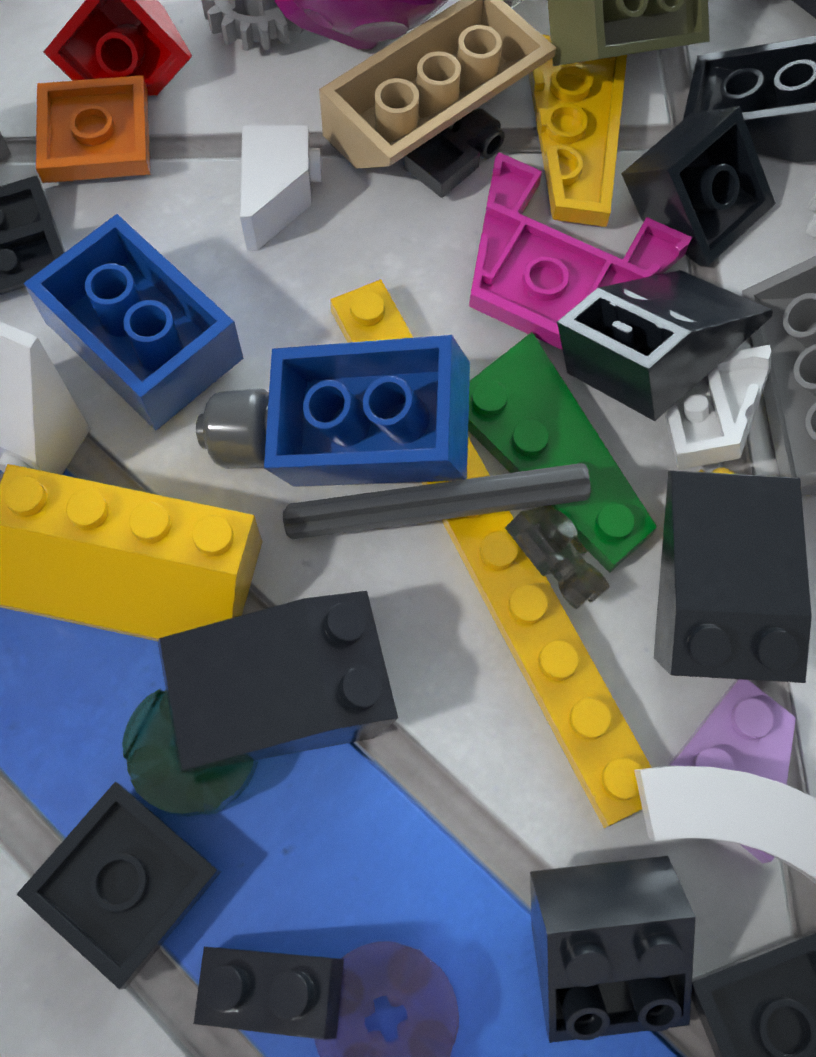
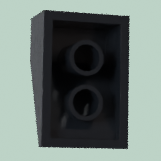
M816 36L697 55L683 120L691 113L740 106L758 154L797 163L816 161Z
M668 470L653 658L672 676L806 683L812 614L800 478Z
M367 591L303 598L159 638L158 641L180 774L374 739L398 719Z

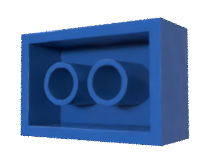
M118 214L114 215L24 283L45 323L155 431L244 359L234 320Z
M452 335L273 348L264 469L293 487L467 479L470 361Z

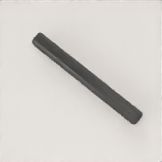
M578 463L291 503L283 510L284 529L289 538L300 539L586 501L591 495L589 471L585 464Z

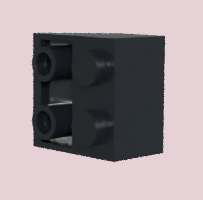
M668 856L530 871L531 926L549 1043L577 1039L591 1040L601 1036L641 1031L657 1032L674 1027L690 1026L696 916Z

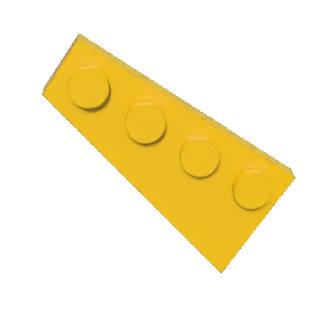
M543 35L549 42H551L550 35ZM627 55L553 66V59L551 58L528 74L553 220L607 227L611 214Z

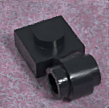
M482 108L473 110L454 123L453 131L446 128L404 156V169L439 197L443 198L479 168L480 156L484 159H489L497 153L505 138V133L501 130V123Z

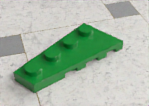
M533 332L470 380L468 431L510 473L578 463L587 466L591 485L589 499L543 507L609 573L653 535L657 528L656 524Z

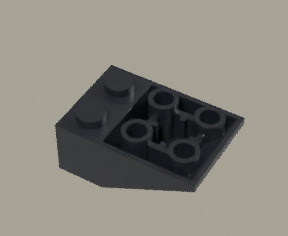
M682 270L599 287L558 320L557 325L566 370L569 375L647 418L656 421L773 316V310Z

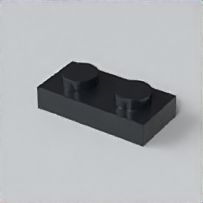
M204 947L193 1024L320 1040L337 1039L344 959Z

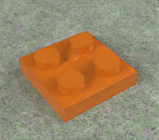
M143 75L37 83L36 170L42 183L150 175L148 90Z

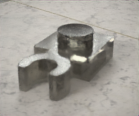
M551 505L521 511L505 527L542 576L552 573L558 581L561 594L574 609L580 608L587 600L590 603L594 602L610 588L609 583L601 572L584 560L583 556L588 551L577 538V530L572 521L560 511L554 510Z

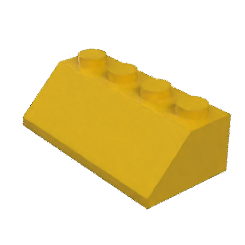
M7 464L0 482V608L158 642L159 638L242 616L263 541L255 516L252 514Z

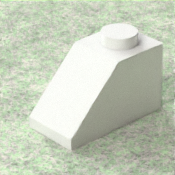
M308 125L242 126L240 220L247 251H258L312 205V182H322L321 149L310 148Z

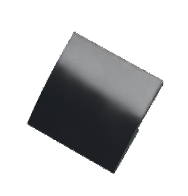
M37 175L0 186V295L24 288V283L65 253L52 211Z

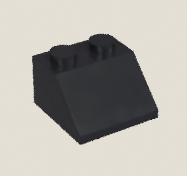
M740 106L689 114L621 173L641 220L644 222L646 217L691 236L692 239L685 255L699 266H709L776 204Z

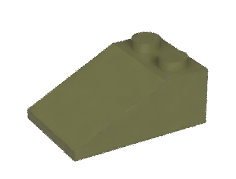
M547 0L551 43L556 47L555 56L552 58L553 66L710 42L708 0Z

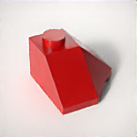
M85 0L43 51L72 81L143 75L148 95L157 96L192 58V54L167 11L158 0Z

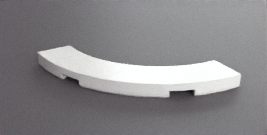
M662 766L634 770L648 838L650 840L707 838L735 842L776 857L816 884L815 797L781 782L747 772L722 768Z

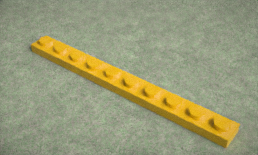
M381 279L330 299L331 313L347 343L414 338ZM468 437L467 479L490 476ZM433 481V482H421V483H422V485H428V484H435V483H442V482H449V481ZM510 511L441 520L603 828L605 829L642 810L634 770L652 767Z

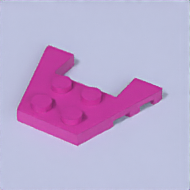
M498 152L494 161L469 307L524 333L530 334L533 332L537 339L562 350L557 321L593 291L603 286L664 274L687 251L692 239L691 236L648 217L643 222L623 259H620L522 215L540 186L542 171Z

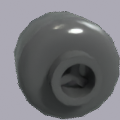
M265 389L233 390L215 393L207 402L204 414L198 416L196 422L198 443L201 448L207 449L213 462L220 467L226 469L264 467L269 392Z

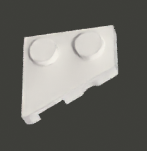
M770 345L732 352L664 413L678 470L740 459L771 369L772 350Z

